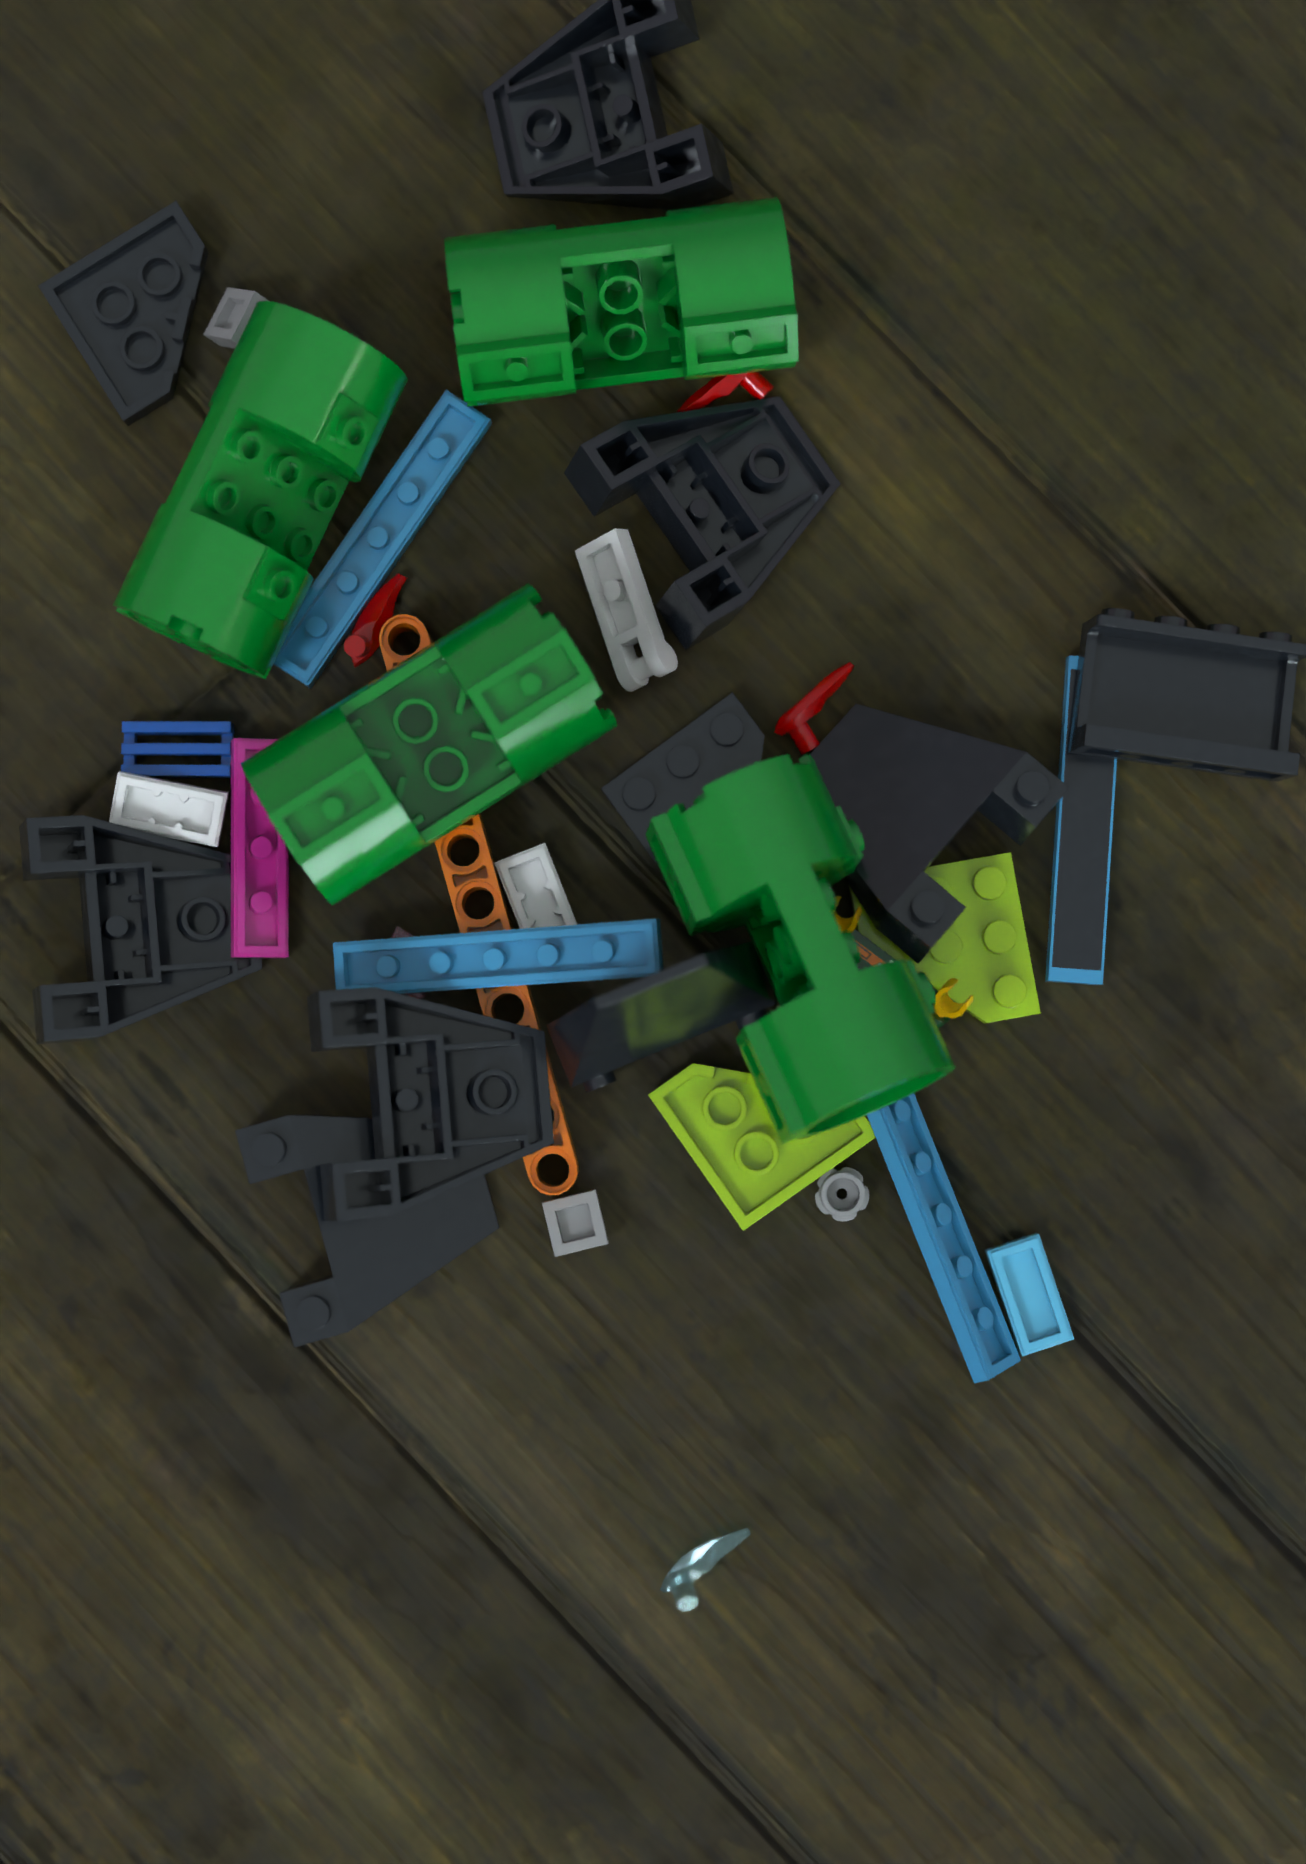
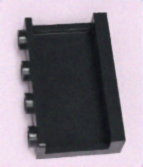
M1120 608L1102 609L1101 614L1082 624L1068 753L1274 782L1298 776L1300 754L1288 752L1297 664L1300 660L1306 658V644L1292 642L1293 636L1283 632H1261L1259 637L1240 635V628L1229 624L1207 625L1206 630L1187 627L1188 621L1186 619L1174 616H1158L1154 618V622L1134 619L1135 613L1133 611Z

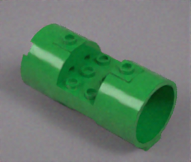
M778 197L666 210V217L559 230H556V224L444 238L457 360L464 402H467L468 407L576 394V390L679 377H684L685 380L792 368L799 361L798 323L790 252L783 211Z
M257 302L208 404L210 410L166 503L160 504L113 604L117 607L116 611L151 631L209 655L212 659L254 677L266 679L314 580L307 569L349 481L359 482L408 381L405 373L392 360L366 342L323 319L277 302Z
M530 583L522 586L241 763L250 785L268 813L267 816L298 864H301L312 882L332 906L618 726L616 718L609 708L606 710L603 708L599 710L595 702L602 698L601 695L603 693L565 628L563 629L553 613L550 614L547 611L540 615L534 607L542 599Z
M789 754L757 762L727 774L702 787L704 793L693 801L694 806L686 810L684 804L679 803L666 813L651 818L645 835L689 935L693 936L703 931L720 932L745 926L781 1007L759 1021L744 1026L737 1036L736 1042L782 1144L796 1138H805L823 1133L867 1116L924 1089L955 1069V1064L932 1017V1014L935 1012L932 1005L935 1003L933 987L923 972L917 973L912 960L889 961L860 971L856 965L860 963L859 949L849 931L841 932L833 915V911L836 910V900L831 886L854 872L863 858L861 851H864L865 848L864 840L856 822L852 819L847 821L841 806H835L813 757L809 754L798 759L800 764H793Z

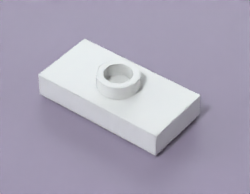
M119 771L109 822L163 837L218 847L229 792Z
M546 843L494 862L520 929L577 925Z

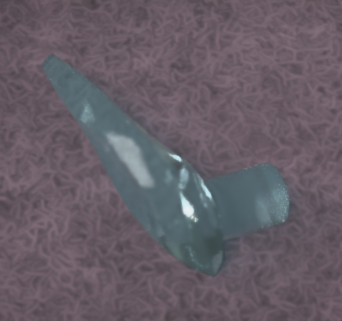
M745 1528L725 1534L693 1548L669 1569L660 1591L665 1593L672 1592L677 1608L680 1611L694 1609L698 1605L699 1599L693 1583L701 1575L709 1572L717 1561L750 1536L749 1529Z

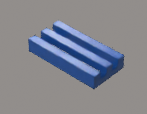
M122 721L124 743H121V754L124 755V763L121 765V771L153 778H231V740L234 738V724L232 722ZM137 735L222 736L221 743H137ZM137 755H221V765H137Z

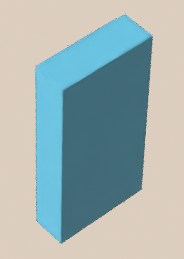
M1033 1233L985 1249L984 1251L1019 1355L1023 1357L1074 1340L1040 1235Z

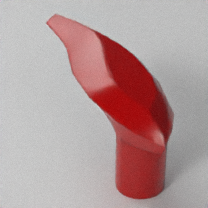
M759 372L714 377L691 395L677 412L701 409L716 398L731 394L739 385L756 400L764 399L774 386Z
M395 575L374 595L360 614L352 635L346 638L344 650L351 656L354 668L365 662L380 646L379 634L381 628L388 619L393 617L395 601L407 579L403 575Z
M848 662L822 679L779 718L774 733L782 736L788 732L801 755L816 748L820 742L807 723V720L822 710L827 699L847 679L854 665Z

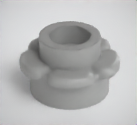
M843 1167L839 1171L831 1169L822 1175L817 1182L819 1191L815 1194V1201L819 1210L823 1214H831L836 1221L843 1222L854 1219L857 1216V1212L865 1209L869 1201V1189L862 1183L863 1176L855 1169ZM841 1188L847 1191V1196L844 1199L837 1197V1191Z

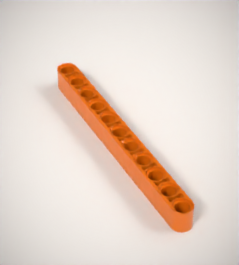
M408 614L396 615L388 619L382 626L379 634L380 648L387 671L433 643L424 624L418 618ZM406 631L417 633L420 636V644L414 653L402 656L393 652V642L399 634ZM479 813L435 841L460 933L513 930L482 816ZM463 838L473 839L479 844L480 852L478 858L469 866H458L451 860L450 852L452 846L456 841ZM478 890L490 892L494 898V908L490 915L484 919L476 920L470 918L465 911V903L468 896ZM529 985L476 988L483 1016L496 1019L494 1013L496 1002L505 995H515L524 1004L523 1017L516 1024L541 1030ZM546 1048L551 1108L554 1111V1121L552 1124L554 1143L524 1156L523 1160L532 1186L540 1193L550 1196L560 1195L570 1189L577 1180L579 1163ZM548 1154L562 1156L569 1165L568 1178L559 1185L548 1184L539 1175L538 1166L540 1160Z

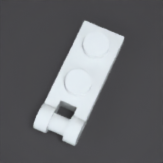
M615 528L575 550L616 677L625 690L632 692L647 685L649 677L653 675L663 677L675 671L678 667L677 656L671 645L665 641L628 529ZM638 642L643 654L640 658L636 656L633 647Z

